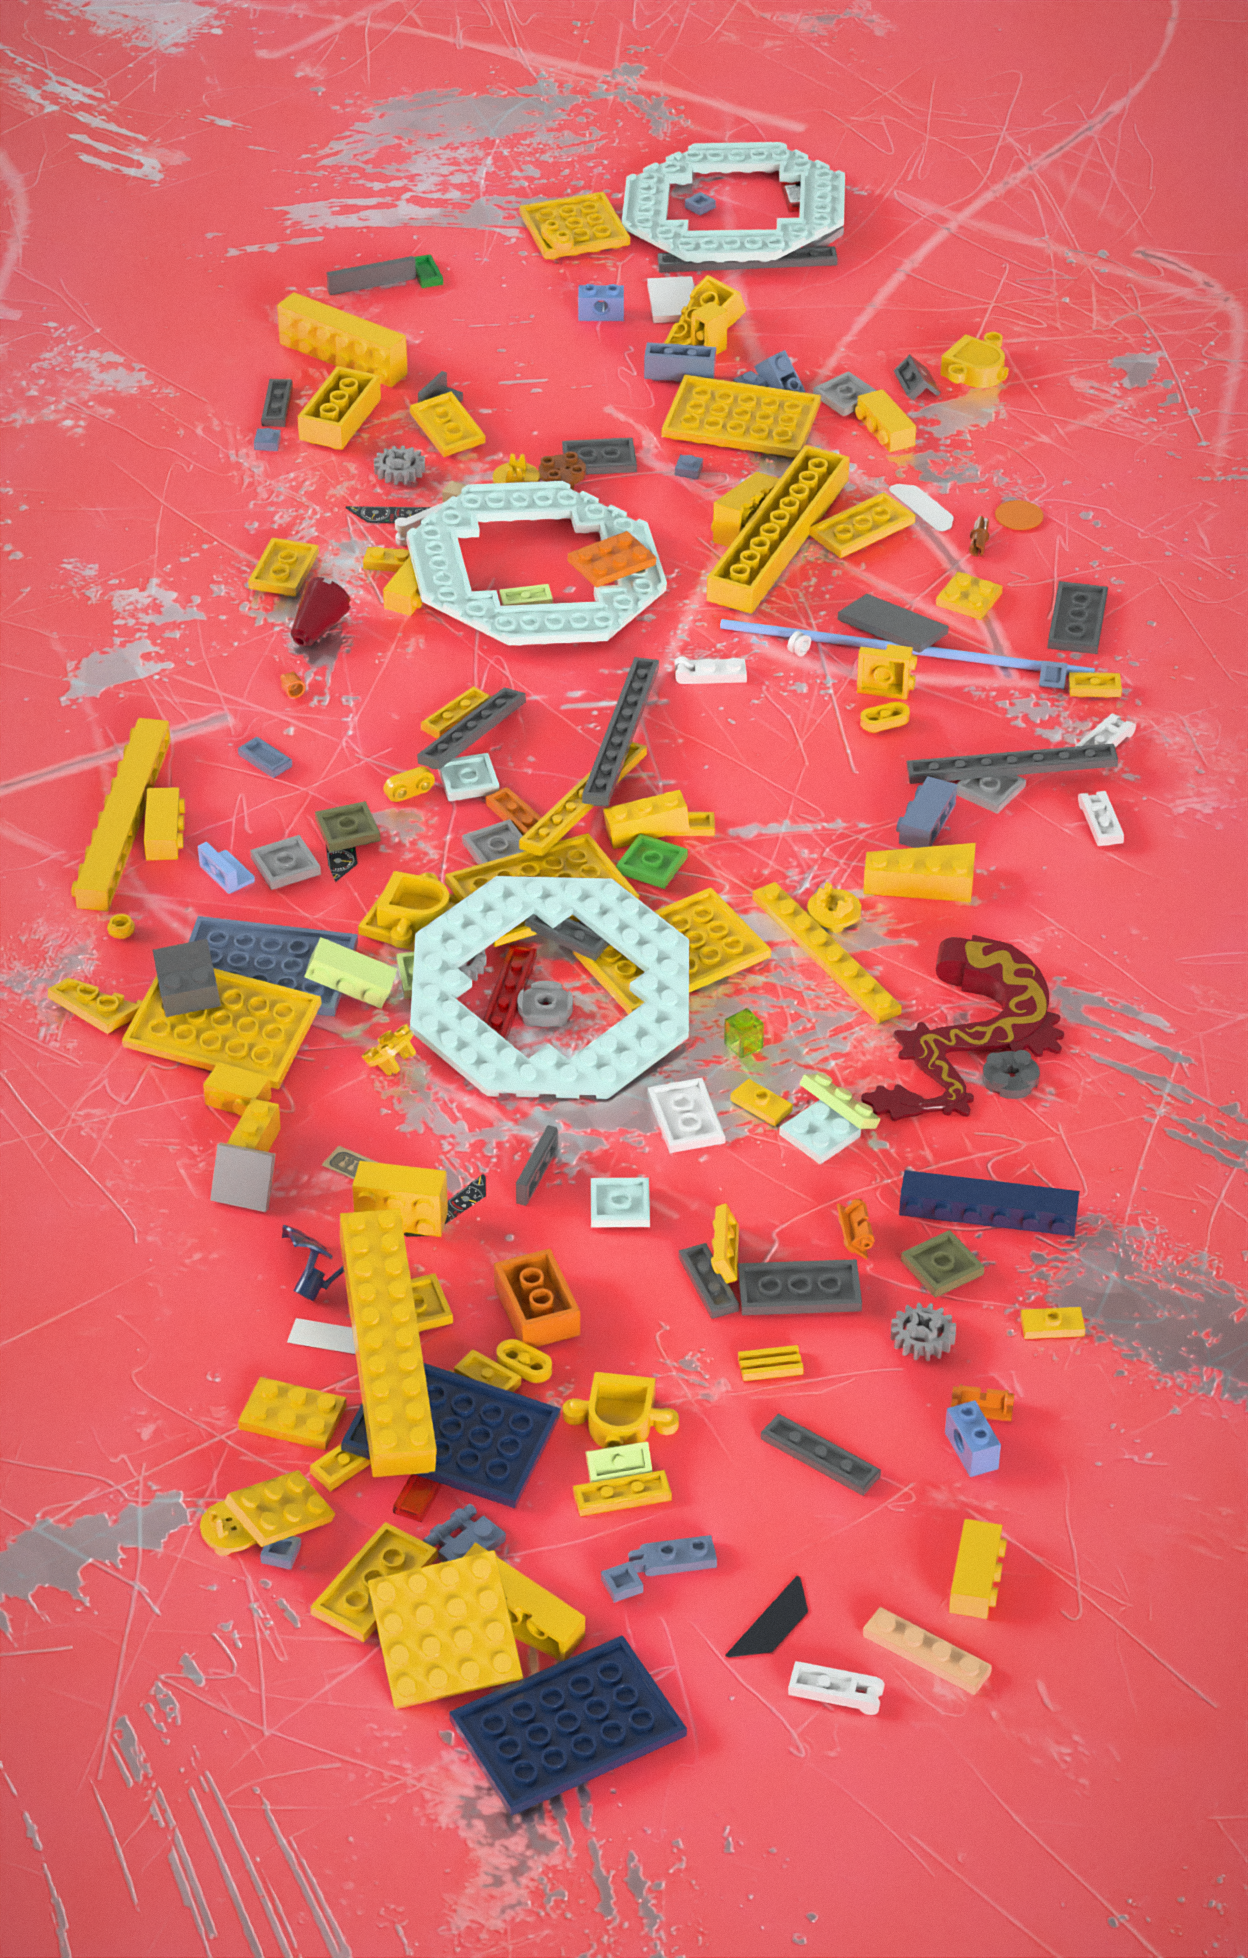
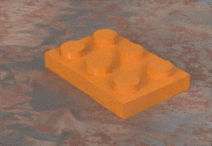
M625 531L568 553L567 561L597 588L655 566L657 557L633 535Z

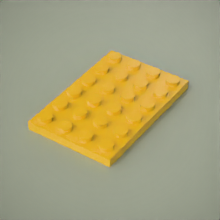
M684 375L662 427V437L796 458L807 441L821 404V395Z
M589 833L559 841L543 856L533 855L530 852L524 851L445 874V883L459 902L496 876L613 879L639 900L638 893ZM573 914L568 917L575 922H580ZM525 919L493 942L492 945L496 947L536 935L537 933L531 931L530 927L525 926V921L527 920Z
M711 887L654 911L689 939V993L771 957L769 946ZM609 944L596 961L573 951L576 958L628 1014L644 1003L630 991V983L642 975L644 971Z
M213 968L221 1006L166 1017L156 975L122 1039L123 1047L213 1071L218 1062L268 1076L270 1077V1086L277 1089L280 1088L322 1004L321 996Z

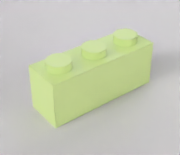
M320 937L311 955L304 977L382 1008L391 991L397 968Z

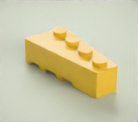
M755 472L715 501L713 522L711 524L713 542L730 547L780 478Z
M976 843L866 852L863 894L971 902Z
M475 1542L464 1557L488 1552V1550ZM497 1557L515 1639L561 1662L567 1660L585 1638V1616Z

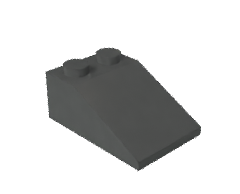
M207 939L152 950L166 1017L221 1006Z

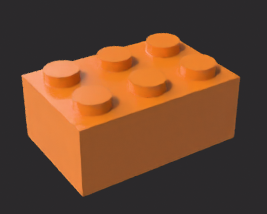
M551 1248L494 1263V1288L519 1341L535 1348L580 1336V1309Z

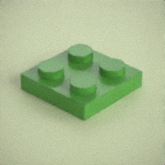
M639 834L617 863L616 868L623 876L665 889L688 858V849Z

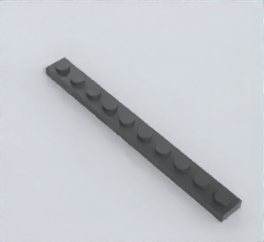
M634 657L584 788L582 803L593 806H609L657 676L659 660Z

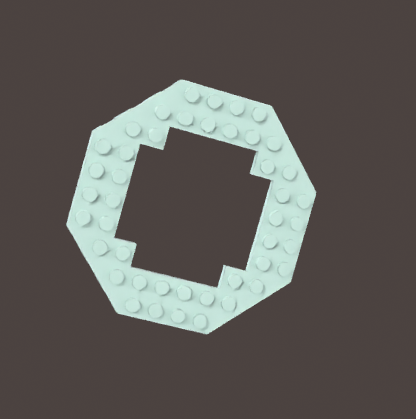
M782 142L694 143L688 146V151L684 153L678 151L666 157V162L661 164L655 162L643 168V173L637 176L631 174L626 177L622 224L626 231L684 261H692L694 263L715 261L721 263L725 261L746 262L748 260H759L761 262H768L770 260H777L844 225L845 173L840 170L836 172L830 170V165L822 161L809 160L807 154L797 149L791 151ZM753 171H764L772 173L779 171L780 182L795 183L801 181L799 218H777V229L688 231V220H667L670 184L685 185L692 183L693 172L701 174L721 172L727 174L731 172L752 173Z
M564 481L466 485L462 488L461 494L448 499L442 504L438 512L429 514L421 521L419 527L416 529L411 528L406 536L421 601L507 645L521 646L608 641L666 591L667 581L648 522L640 518L635 521L627 517V512L613 505L609 507L598 503L599 498L584 491L578 493L570 489L571 485ZM571 518L575 533L599 532L601 540L628 531L657 557L655 566L615 580V585L597 588L594 586L593 594L596 602L501 606L496 590H471L458 538L479 537L480 529L478 522Z
M496 876L415 934L410 1029L419 1040L486 1096L499 1097V1093H516V1097H539V1094H556V1098H579V1095H596V1099H608L688 1039L689 939L613 879ZM532 914L538 916L551 928L556 927L573 914L644 971L642 975L630 983V991L644 1003L570 1059H567L550 1044H547L528 1059L456 999L472 988V980L458 968Z

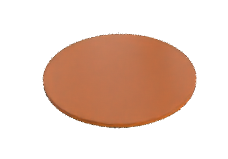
M1012 500L1004 502L997 507L995 518L1006 528L1029 530L1042 522L1043 512L1037 505L1031 502Z

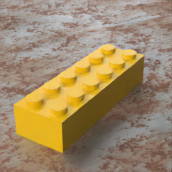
M295 292L277 305L280 344L335 366L379 375L380 383L389 387H393L408 374L406 335Z

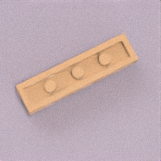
M882 1607L876 1611L863 1628V1637L973 1695L976 1694L991 1674L992 1665Z

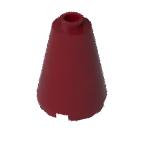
M313 577L307 582L291 629V636L297 645L303 647L313 645L350 610V596L337 583L332 581L331 584L323 582L325 578Z

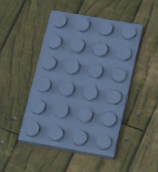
M198 916L189 942L207 939L213 968L321 996L322 1004L316 1015L335 1017L342 992L312 981L304 976L320 937L356 951L358 934Z

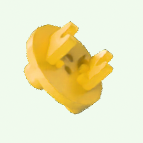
M512 453L509 463L500 465L492 474L493 484L540 482L539 471L535 466L526 463L524 454H520V458L516 459L515 454Z
M826 882L824 889L819 887L817 893L809 899L807 914L830 932L837 933L841 932L844 927L854 924L861 917V904L859 899L852 893L842 889H833L832 884Z
M405 1024L397 1029L394 1034L391 1030L385 1032L377 1040L380 1044L367 1050L362 1055V1058L369 1067L378 1065L388 1076L392 1073L397 1074L400 1071V1067L394 1059L396 1057L395 1054L398 1052L403 1059H407L409 1056L413 1057L416 1054L415 1049L410 1043L414 1035L413 1031Z
M224 1501L209 1507L202 1515L200 1522L202 1539L209 1547L214 1548L216 1554L222 1556L229 1555L231 1552L245 1550L258 1543Z

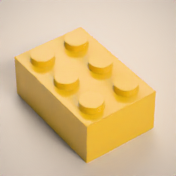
M359 1161L352 1185L354 1212L400 1209L404 1233L442 1236L448 1214L447 1171Z

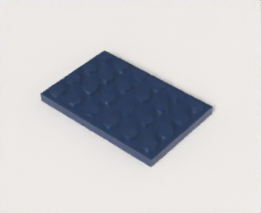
M423 1363L437 1449L436 1466L433 1472L414 1475L515 1509L561 1416V1408ZM361 1404L341 1442V1450L370 1459L363 1404Z
M623 1635L449 1712L450 1722L510 1816L687 1736V1727Z

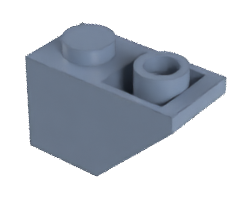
M785 350L754 366L758 375L766 380V387L806 392Z

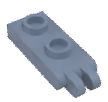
M712 1535L645 1543L638 1550H632L628 1553L629 1561L637 1573L645 1572L646 1576L717 1568V1557Z

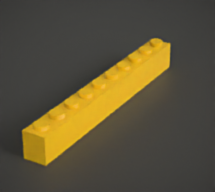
M138 718L135 728L130 730V742L124 746V758L118 762L117 776L112 778L110 794H106L104 811L99 812L98 827L92 831V843L86 847L85 861L79 865L78 880L73 881L71 893L72 897L76 898L78 909L107 912L110 909L146 810L147 788H154L171 742L169 721Z

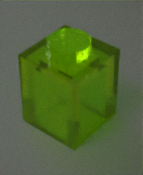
M748 1008L725 1019L724 1044L740 1059L763 1048L764 1023Z

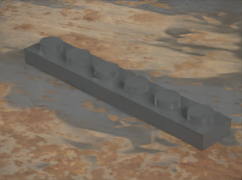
M504 687L418 753V764L440 770L526 703V693Z

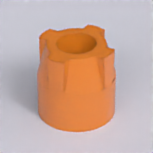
M292 671L280 676L281 687L290 698H298L303 695L306 687L296 672Z

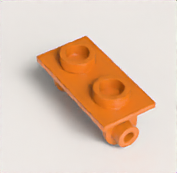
M857 1198L852 1200L851 1204L847 1207L839 1203L836 1204L839 1214L838 1221L842 1227L845 1247L851 1253H856L868 1259L866 1249L873 1246L875 1238L871 1224L867 1221L869 1215L866 1203Z
M960 1384L959 1387L953 1386L951 1407L975 1400L985 1418L1012 1421L1015 1394L1009 1393V1390L988 1388L987 1393H983L979 1387L963 1386V1384Z

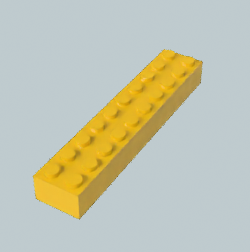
M808 445L803 447L707 576V601L751 614L754 612L809 536V528L820 521L848 482L849 456Z
M400 1209L340 1213L339 1237L372 1476L383 1477L433 1472L436 1466L437 1449Z

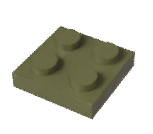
M366 801L315 812L316 823L329 852L381 841L380 831Z
M951 1230L901 1253V1262L935 1298L984 1275L983 1264Z

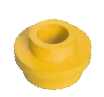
M117 914L111 917L108 923V933L114 938L124 939L134 933L135 924L130 916Z

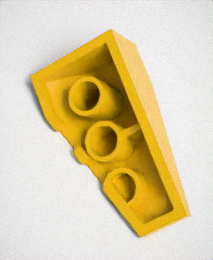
M707 275L692 290L689 303L683 307L681 318L678 323L673 325L664 343L691 345L692 312L709 302H713L728 311L727 328L732 326L747 311L741 293Z

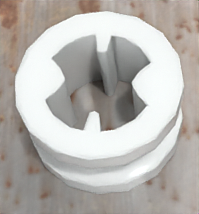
M796 631L788 641V651L795 652L800 657L805 655L810 648L811 637Z

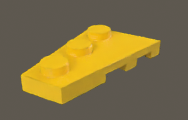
M66 978L48 988L49 999L106 1034L133 1020L142 1003L141 1000H137L136 1003L124 1000V995L116 992L112 996L101 993L97 986L71 978Z

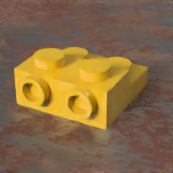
M888 644L886 650L860 647L857 693L907 700L909 691H914L916 675H911V670L915 671L917 665V655H912L913 647Z

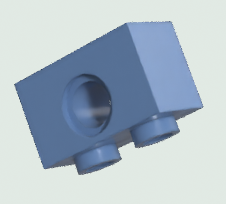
M579 285L578 321H624V285Z
M974 1400L947 1408L945 1434L969 1476L973 1477L999 1469L1001 1444L977 1402Z

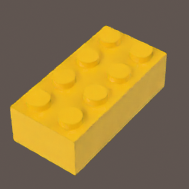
M337 366L298 415L299 440L343 450L381 400L380 376Z

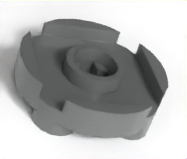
M1018 1050L1016 1052L990 1053L983 1066L982 1080L990 1092L994 1089L1000 1092V1097L1018 1099L1031 1094V1090L1035 1086L1037 1088L1040 1070L1037 1063L1031 1059V1054L1028 1051ZM1007 1073H1013L1015 1077H1010Z

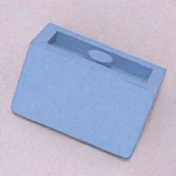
M208 842L198 845L199 866L228 894L255 882V876L227 850L218 853Z

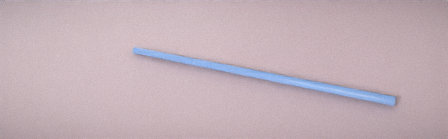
M721 619L720 629L790 638L793 633L800 631L804 635L810 636L811 641L886 650L888 644L898 645L885 640ZM931 646L920 653L913 651L914 655L1041 671L1042 661ZM1068 665L1067 675H1069V672L1095 673V668Z

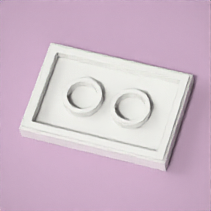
M692 276L647 278L653 323L679 321L682 316L681 311L689 303L690 294L694 289Z
M703 1078L647 1087V1095L669 1153L725 1143V1134Z

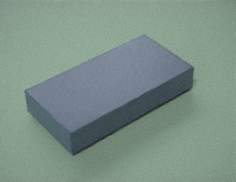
M259 737L253 738L238 748V755L272 778L292 767V759Z

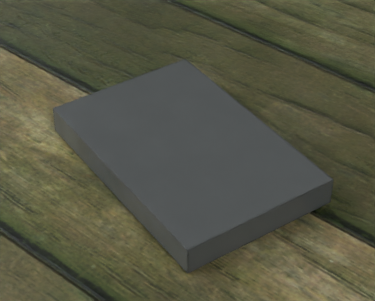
M632 437L562 441L563 454L570 451L577 453L578 458L586 464V475L637 472Z

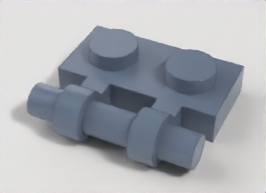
M468 1504L463 1509L458 1508L451 1513V1518L444 1524L434 1526L430 1530V1534L423 1539V1542L433 1547L437 1544L440 1545L442 1548L438 1550V1559L442 1562L463 1558L475 1542L488 1551L495 1550L506 1541V1532L484 1515L476 1522H473L470 1518L477 1514V1510L472 1504ZM458 1528L463 1531L455 1538L450 1536Z

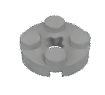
M534 982L531 984L530 989H527L525 992L523 989L518 995L519 1015L523 1018V1023L529 1027H563L567 1024V1019L573 1012V995L569 990L567 992L562 989V984L558 982ZM543 1002H549V1005H543Z

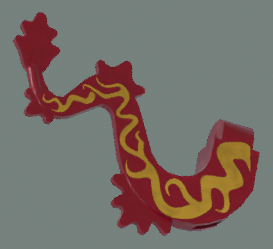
M974 934L971 940L961 937H950L943 940L938 947L935 970L938 978L947 984L962 987V992L984 995L994 999L1002 1006L1003 1011L998 1016L987 1021L939 1027L930 1030L924 1022H919L915 1030L894 1031V1039L903 1047L899 1051L898 1058L900 1060H914L915 1064L923 1072L943 1086L946 1091L941 1096L924 1099L922 1096L907 1090L899 1084L895 1085L894 1090H888L884 1086L879 1085L876 1087V1091L862 1094V1103L870 1105L875 1115L890 1113L892 1121L943 1111L944 1115L957 1112L967 1117L970 1115L971 1110L968 1103L974 1101V1095L966 1093L965 1082L945 1055L947 1053L1006 1048L1016 1052L1028 1048L1039 1058L1043 1056L1044 1050L1060 1054L1062 1047L1056 1040H1062L1064 1032L1052 1026L1059 1023L1061 1017L1059 1014L1047 1012L1049 989L1041 970L1026 954L1009 943Z

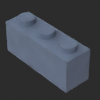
M647 342L644 355V379L682 382L684 375L715 378L716 347Z
M927 776L923 785L917 787L914 800L908 802L905 816L900 817L897 822L896 832H899V844L913 848L931 847L956 805L957 784Z

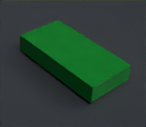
M431 254L414 257L416 278L421 288L443 285V277Z

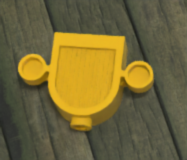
M988 332L984 335L983 341L965 334L942 355L941 376L947 377L955 384L963 383L975 388H988L1004 381L1009 369L1004 366L1005 354L1001 349L1003 336L998 332Z
M394 871L377 904V925L391 929L390 935L393 946L405 948L413 942L412 933H417L456 904L449 903V891L442 882L438 881L435 874L427 872L418 876Z
M595 1372L590 1400L584 1401L574 1398L567 1400L563 1404L564 1421L570 1425H580L589 1419L590 1436L595 1443L603 1448L644 1442L650 1433L651 1426H654L655 1430L663 1435L673 1434L679 1427V1415L675 1410L670 1408H654L656 1378Z

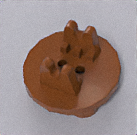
M570 451L563 455L544 456L540 460L539 477L544 482L564 481L571 485L570 489L574 490L575 484L583 480L586 475V464L578 458V454Z

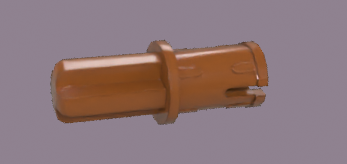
M978 516L974 529L970 532L971 543L969 552L978 557V553L980 556L984 554L985 543L989 539V519L983 516Z

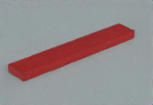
M510 945L485 1012L483 1021L505 1040L509 1036L518 1010V995L523 989L525 991L537 957V949Z

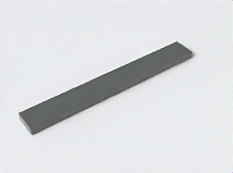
M834 246L802 247L777 260H770L768 262L748 260L746 262L725 261L718 263L715 261H703L694 263L692 261H684L671 253L657 254L659 273L836 266L838 261Z
M1113 743L906 761L910 784L924 783L927 776L944 781L1118 767V757Z

